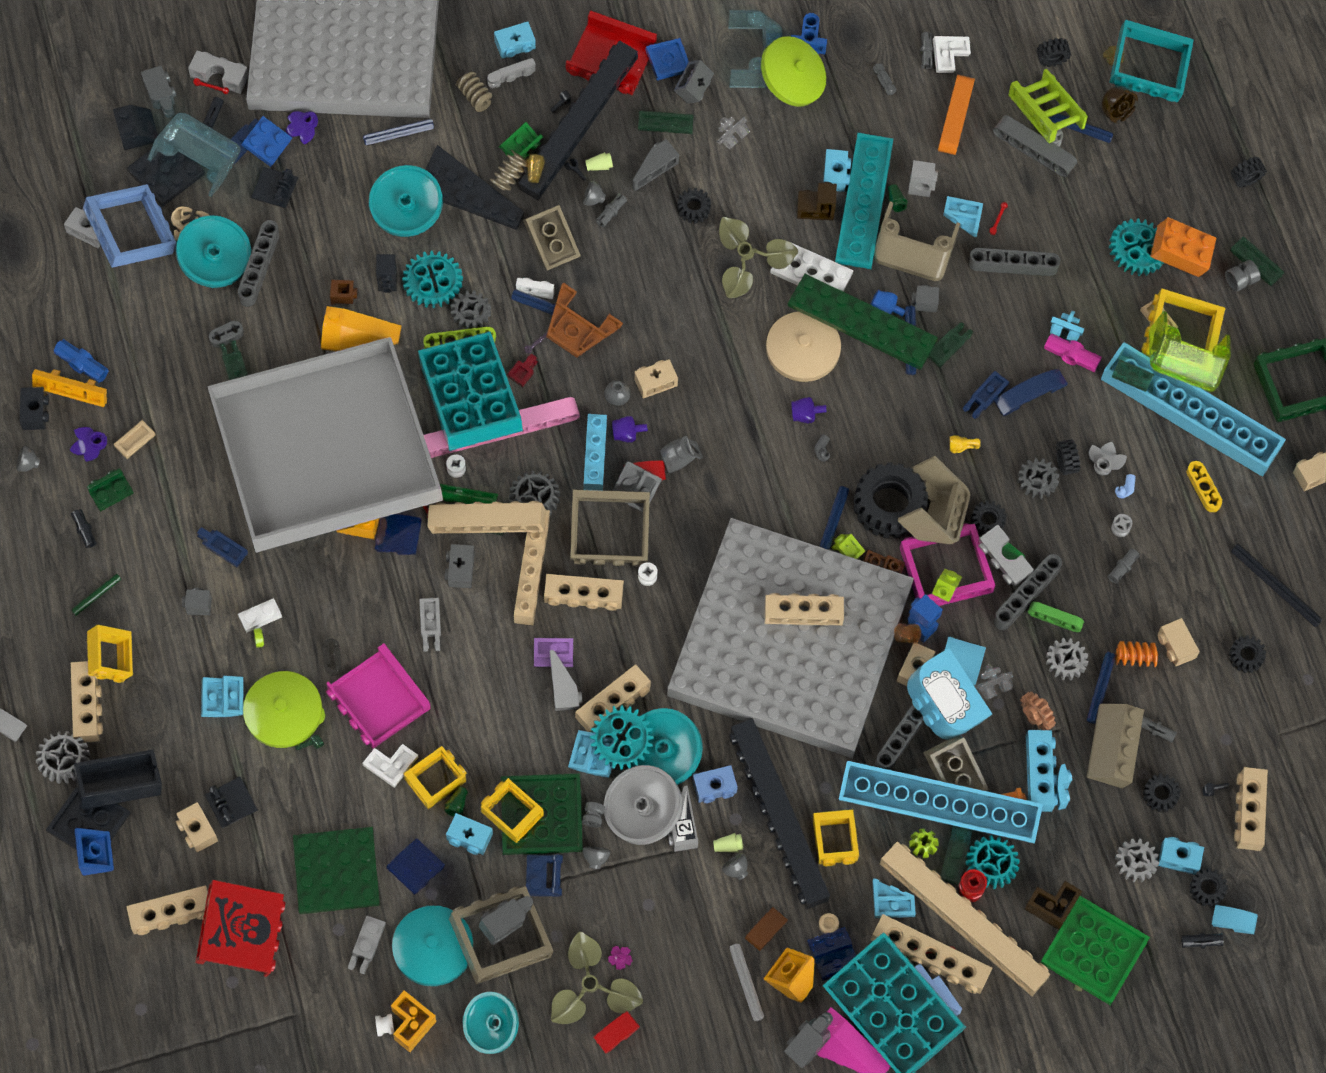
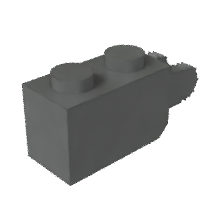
M162 66L142 71V80L153 108L157 110L162 109L165 117L171 118L175 114L173 105L175 104L174 97L176 92L173 86H169L168 82L171 80L168 72H164Z
M525 896L518 901L514 898L509 902L504 900L497 906L498 909L493 912L488 911L481 916L479 928L492 945L523 925L525 915L531 910L534 903L533 899Z
M826 1012L817 1019L814 1018L809 1022L807 1020L804 1021L798 1028L800 1030L797 1036L794 1034L787 1041L789 1046L784 1052L801 1068L809 1064L831 1038L830 1031L827 1028L832 1023L833 1016Z

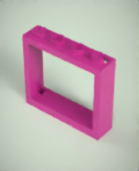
M968 523L963 524L960 537L970 535L985 581L957 587L949 602L933 594L927 595L938 606L993 593L995 583L986 556L978 546L980 544L978 542L979 535L975 523L970 525ZM908 537L901 541L900 552L905 562L908 576L914 578L912 589L915 598H922L925 594L910 550L936 543L919 541L914 537Z

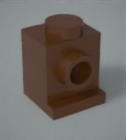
M331 280V305H335V303L353 304L354 299L358 297V288L354 287V281Z

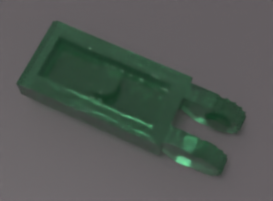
M960 322L954 329H951L934 345L928 356L940 368L972 336L974 331L971 329L966 331L962 337L958 334L964 328L965 324L963 322Z
M231 341L234 353L227 354L224 343L220 344L229 380L248 376L236 341Z

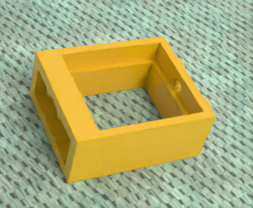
M96 625L87 631L88 675L95 676L97 679H111L116 683L124 682L127 678L133 675L131 631ZM101 641L117 644L118 670L101 666Z
M442 746L404 773V780L427 809H430L455 791L457 787L466 783L465 775L467 773L460 764L457 766L453 761L455 759L453 754ZM442 759L457 779L434 796H431L417 779V776Z
M509 778L505 782L501 781L496 786L495 792L491 796H486L481 802V813L515 843L544 815L543 808ZM508 791L531 810L513 830L490 811Z
M853 810L814 813L812 820L818 865L833 866L835 863L841 862L844 865H849L858 861L859 850ZM849 823L852 851L824 854L820 826Z

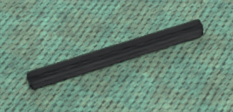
M1240 544L1233 547L1231 552L1314 627H1317L1323 619Z

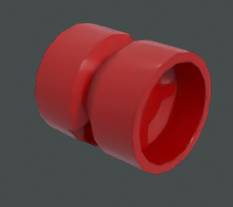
M972 869L966 871L958 886L959 895L966 897L970 902L979 900L987 886L986 876L979 870Z

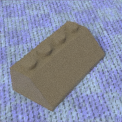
M1099 704L1087 778L1119 788H1124L1132 783L1144 709L1128 704Z

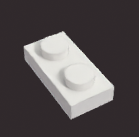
M517 278V290L533 296L553 299L554 284L547 281H533L530 278Z
M274 598L238 614L246 633L254 628H259L282 618Z

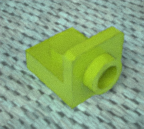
M852 534L839 535L834 540L835 544L831 547L833 550H838L842 555L858 559L865 552Z

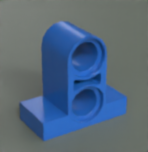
M808 13L803 19L802 35H791V37L805 41L818 54H825L827 39L817 38L819 17L814 13Z

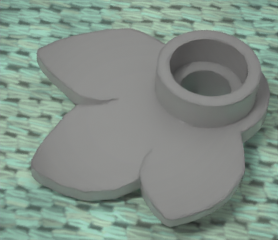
M1112 442L1105 444L1101 449L1092 445L1089 450V458L1094 463L1095 472L1099 475H1107L1112 470H1118L1126 462L1127 456L1122 454L1116 455Z

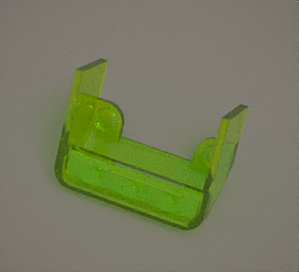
M1163 311L1149 329L1150 365L1158 373L1213 392L1220 385L1231 357L1230 335L1226 334L1222 341L1213 348L1212 352L1181 341L1179 330L1176 327L1167 325V312Z

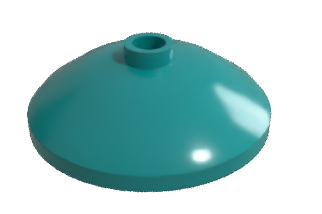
M484 992L470 1001L463 1016V1031L467 1041L474 1049L485 1054L499 1053L507 1049L516 1037L519 1019L517 1010L509 998L498 992Z

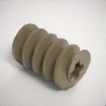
M470 72L461 76L455 85L458 86V89L471 105L475 107V110L481 112L490 106L492 94L488 92V88L484 87V83L480 82V78L475 77L476 73Z
M511 150L514 154L513 156L507 155L510 161L503 160L505 168L498 167L501 173H494L497 179L490 178L493 184L504 191L512 189L510 184L515 185L516 181L514 178H520L518 172H524L522 166L527 167L529 165L522 156Z

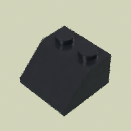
M135 105L113 109L124 151L160 142L151 109Z

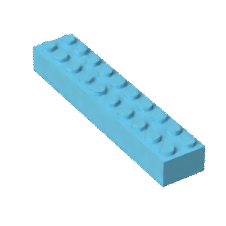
M1125 342L1122 343L1104 369L1101 380L1262 477L1286 440Z
M851 761L846 763L839 796L840 801L1029 843H1035L1043 804Z

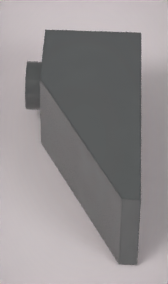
M667 139L657 142L651 148L633 179L634 191L679 164V154Z

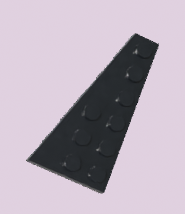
M437 145L425 170L437 180L442 191L443 203L517 230L523 219L524 211Z

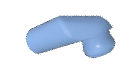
M1126 475L1125 485L1120 488L1119 486L1116 487L1115 493L1117 497L1126 498L1134 492V475Z

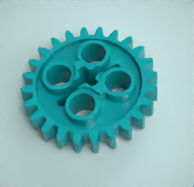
M1137 218L1135 223L1130 219L1128 223L1123 221L1111 234L1109 248L1113 250L1110 255L1116 256L1113 261H1119L1118 267L1124 266V272L1130 269L1131 275L1137 271L1138 276L1142 272L1147 276L1149 272L1154 273L1156 269L1159 270L1162 264H1164V262L1150 257L1151 255L1147 253L1152 252L1157 228H1153V222L1147 225L1146 219L1143 223H1140L1139 218Z
M431 251L428 256L426 252H423V257L417 254L416 261L410 259L411 265L406 264L402 280L404 290H407V296H411L412 301L418 299V305L424 302L425 308L429 304H432V307L435 308L437 303L442 307V302L449 304V298L454 299L455 294L460 293L459 288H462L463 281L462 270L458 269L459 263H454L453 257L448 260L447 253L442 257L440 251L437 255H434L433 251ZM427 266L431 267L434 281H436V288L438 290V293H436L434 290L433 282L430 278V273ZM438 267L443 268L442 270H439V271H438V270H435V269L438 268ZM420 272L425 273L424 275H421V276L418 275V273H420ZM425 288L430 289L429 291H423Z
M621 705L620 711H617L615 706H613L612 713L606 709L605 717L599 714L600 722L594 720L597 728H591L595 732V735L590 736V739L595 740L591 747H597L593 753H600L599 760L601 761L605 758L606 766L612 762L613 769H615L617 764L620 765L621 770H623L624 764H627L630 769L632 762L638 766L637 760L640 758L645 761L643 754H650L647 747H653L649 740L654 739V736L648 734L653 731V728L646 727L650 724V721L643 722L645 715L643 714L639 717L638 709L632 713L631 706L628 707L627 711H624L623 705ZM616 719L624 721V726L621 729L613 727V722ZM631 722L632 725L625 734L627 740H622L616 752L613 753L612 750L619 741L617 735H622L627 724ZM639 729L641 736L638 739H632L630 737L631 730ZM606 736L613 737L614 743L611 746L607 747L603 744V739ZM623 746L631 748V753L628 756L624 757L620 754V749Z

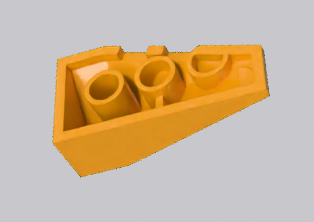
M327 306L323 321L321 349L340 351L391 337L393 345L398 344L402 326L347 309Z

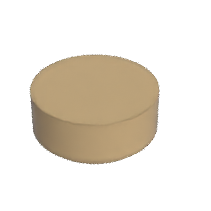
M824 914L819 920V929L824 934H834L838 930L839 920L834 914Z

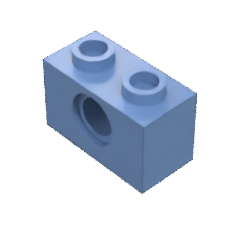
M731 765L693 775L692 782L698 803H710L720 797L724 799L730 798L737 793V784ZM718 783L721 787L713 789L710 785Z

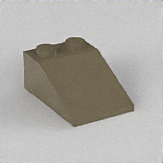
M560 205L523 220L547 271L581 257Z
M958 736L946 740L923 752L938 781L982 791L989 790L964 737Z

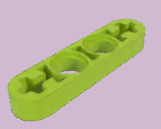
M491 327L431 333L424 337L423 344L424 348L427 349L440 345V339H442V344H445V340L449 337L460 340L464 339L466 335L475 336L490 331L495 343L496 332ZM430 340H433L434 346H430Z

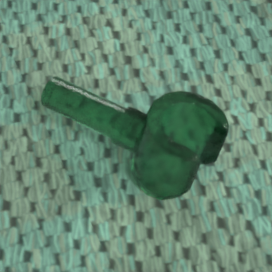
M313 735L309 741L296 745L295 748L300 750L313 745L315 749H319L324 745V742L320 736Z

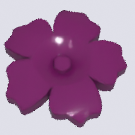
M618 946L613 947L611 951L612 956L608 957V962L612 965L616 964L617 970H622L625 968V964L631 965L633 962L631 955H629L631 950L628 947H622L620 951Z

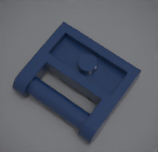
M527 855L526 888L530 896H562V889L560 888L562 855ZM547 864H553L552 888H546Z

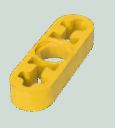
M1193 461L1187 468V476L1205 509L1209 512H1217L1222 505V498L1203 463ZM1193 468H1195L1196 470L1199 469V473L1197 474V472H1192ZM1207 483L1210 489L1204 491L1200 488L1199 484ZM1210 500H1212L1213 502L1216 501V505L1214 506V504H1209Z

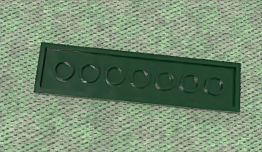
M808 274L803 275L788 302L789 307L919 370L924 366L938 340V337Z

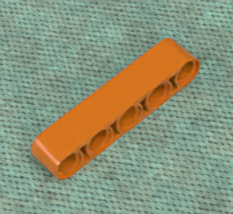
M957 75L938 148L940 152L956 155L975 78Z

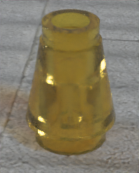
M532 154L527 159L529 182L539 183L545 164L544 157L541 155Z

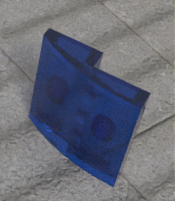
M399 514L380 518L375 550L377 552H396L398 555H416L422 519Z
M416 838L386 868L415 895L429 883L430 879L444 869L445 864Z
M845 927L807 940L822 981L832 978L856 957L851 939Z

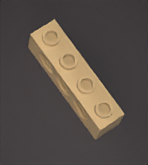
M546 574L544 603L553 606L559 604H567L570 607L586 606L590 609L603 607L614 611L622 607L624 581ZM567 589L569 593L561 594L560 591ZM587 591L589 594L582 596L579 592ZM604 592L608 596L602 598L598 594Z
M771 593L765 596V624L843 625L844 597H839V595L820 596L818 594H810L808 596H800L796 593L789 595ZM785 605L789 607V610L784 611L780 607ZM806 606L809 610L802 611L799 607ZM825 606L828 608V611L823 612L819 607Z
M88 661L72 662L73 738L81 737L84 740L83 743L100 741V734H103L102 722L99 723V716H102V705L98 704V697L102 696L101 686H98V679L95 676L88 675ZM84 681H91L88 686H82ZM92 699L91 703L84 705L83 701ZM88 717L93 718L91 722L83 723L84 719Z
M635 664L575 712V718L587 732H593L591 728H597L594 720L601 721V718L594 714L595 711L602 710L605 717V710L607 709L612 713L613 706H615L617 711H620L621 705L628 709L639 696L644 697L648 694L651 681ZM630 686L633 687L635 690L632 692H627L624 689ZM616 698L619 700V703L612 704L610 700Z
M1244 767L1241 773L1237 775V785H1240V788L1236 794V804H1239V810L1235 813V822L1238 823V830H1235L1234 841L1237 842V848L1261 851L1264 847L1268 770ZM1247 787H1252L1255 793H1250ZM1246 806H1252L1255 812L1248 811ZM1245 825H1251L1254 831L1247 830Z
M202 886L126 906L133 933L144 935L149 933V930H163L169 928V925L172 924L182 925L188 923L191 919H203L208 892L207 887ZM189 903L195 904L192 910H186L185 907ZM170 908L176 909L173 915L165 914ZM148 914H156L153 920H146Z

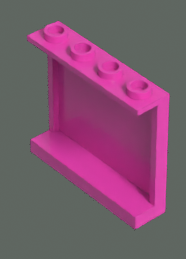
M384 643L378 647V652L334 683L330 684L329 681L326 683L328 689L326 693L332 701L334 699L337 701L339 711L343 715L347 714L354 730L358 729L362 734L360 735L365 745L369 744L373 749L431 709L428 699Z

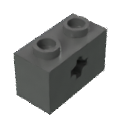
M701 60L688 62L674 91L687 104L700 102L704 97L706 88L711 83L714 73Z
M451 544V550L447 551L446 562H449V569H445V580H448L449 587L472 588L474 545Z

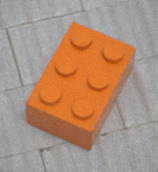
M1167 217L1157 226L1150 257L1200 277L1210 268L1216 237Z

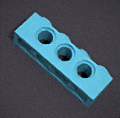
M588 414L584 490L603 491L607 415Z
M1028 730L1026 734L1028 801L1043 804L1042 812H1052L1054 806L1058 804V794L1054 793V786H1057V775L1053 773V768H1056V756H1053V749H1055L1056 745L1055 737H1052V730ZM1037 750H1044L1046 755L1038 754ZM1044 768L1047 773L1041 774L1037 769ZM1043 786L1048 792L1042 793L1038 787Z

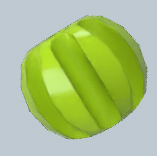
M925 828L919 829V833L915 831L911 835L912 840L909 841L910 849H915L913 851L914 855L921 854L923 858H928L929 854H935L939 842L938 838H933L935 833L932 830L926 832ZM922 841L926 842L925 846L922 845Z

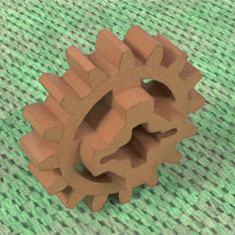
M1028 692L1021 697L1020 701L1023 712L1032 725L1036 724L1042 730H1050L1055 726L1056 722L1054 721L1053 711L1044 698L1040 699L1033 692Z

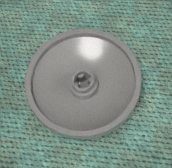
M648 765L632 767L618 775L609 786L604 799V815L610 829L624 841L637 845L654 843L665 837L674 828L679 819L682 808L680 789L674 779L662 769Z

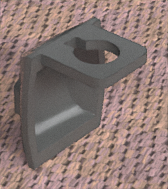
M687 436L670 442L660 450L668 473L683 468L695 458H703L698 443L688 439Z

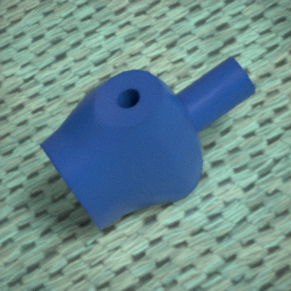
M877 290L870 305L889 314L894 312L902 317L905 313V309L896 305L897 295Z

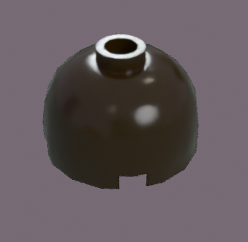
M1126 86L1112 87L1106 91L1102 98L1101 107L1103 113L1114 123H1117L1116 121L1119 119L1121 122L1125 121L1135 111L1136 106L1134 104L1135 100L1138 102V97L1136 93Z

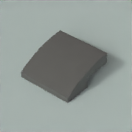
M627 460L612 491L650 492L651 502L662 478ZM627 503L643 512L644 503Z

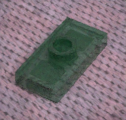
M1120 359L1112 374V378L1144 392H1147L1154 376L1153 373Z

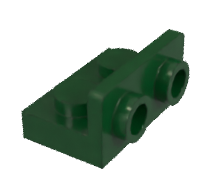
M121 468L108 472L106 476L93 480L87 486L89 495L100 512L134 494Z

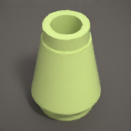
M604 152L589 160H585L588 171L609 170V168L613 167L610 153L606 154Z
M736 833L713 840L715 852L738 853L739 850H743L741 834L736 835Z

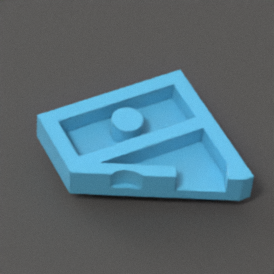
M947 196L943 216L955 224L957 222L960 223V227L973 237H977L983 203Z
M873 879L875 918H881L882 914L890 918L915 917L914 895L902 892L892 885L883 884L878 879Z

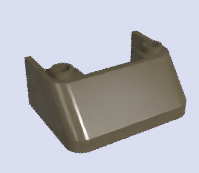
M890 202L875 246L873 256L875 262L928 280H941L944 277L960 223H956L952 238L939 236L932 246L898 235L900 226L897 221L890 219L893 202Z
M934 456L912 467L914 472L918 473L926 484L928 499L931 501L928 513L921 507L899 517L897 521L919 541L953 544L960 539L970 500V492L967 486Z

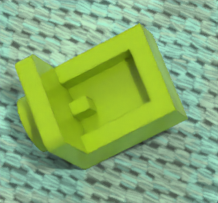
M944 569L932 594L949 602L962 576L957 575L954 571Z

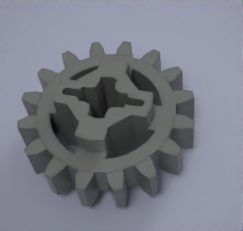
M466 291L464 296L459 293V299L454 298V304H451V317H454V323L459 322V327L461 328L465 325L466 329L470 327L476 328L477 325L483 327V322L488 323V317L491 316V304H488V298L483 299L482 293L476 295V291H473L472 294Z
M1035 458L1033 463L1027 460L1026 465L1023 464L1021 466L1017 482L1022 483L1020 486L1021 490L1026 489L1025 495L1031 493L1032 498L1038 495L1042 499L1043 494L1049 497L1050 491L1055 492L1056 486L1059 483L1057 480L1059 474L1055 473L1056 467H1050L1052 462L1046 464L1045 459L1038 462V459ZM1048 478L1051 479V482H1050L1049 485H1048V481H1047Z

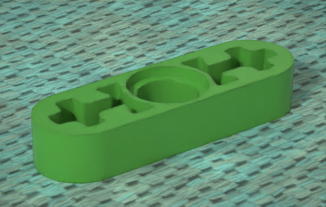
M1031 602L1028 614L1034 618L1073 632H1080L1084 623L1080 617L1039 602Z

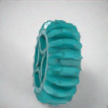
M992 835L989 836L988 841L985 837L981 838V842L976 840L975 846H970V852L966 855L969 859L966 860V865L970 866L967 871L972 869L981 871L987 879L986 888H988L989 884H992L993 889H996L997 884L1003 888L1004 882L1010 884V878L1015 879V872L1019 871L1017 864L1020 863V859L1015 858L1018 856V852H1012L1014 845L1008 847V840H1004L1003 843L1000 842V836L997 837V840H994ZM993 849L1002 852V854L995 853ZM984 850L985 859L978 864L977 855ZM990 859L995 860L996 865L990 864ZM1008 861V870L1001 874L1000 865ZM986 870H987V871L991 872L992 875H988V874L984 873L983 871H986Z

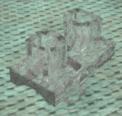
M733 117L729 119L721 118V126L718 129L720 132L724 130L727 132L716 142L719 145L723 143L729 149L735 146L738 141L732 135L734 132L741 139L751 132L745 124L748 121L745 117L734 126L732 125L735 121Z
M987 665L985 667L986 672L981 674L983 680L989 678V680L975 686L977 691L982 692L986 700L997 696L994 685L999 684L1002 692L1013 689L1011 678L1014 676L1011 671L996 676L997 673L1001 672L1000 668L993 669L991 665Z

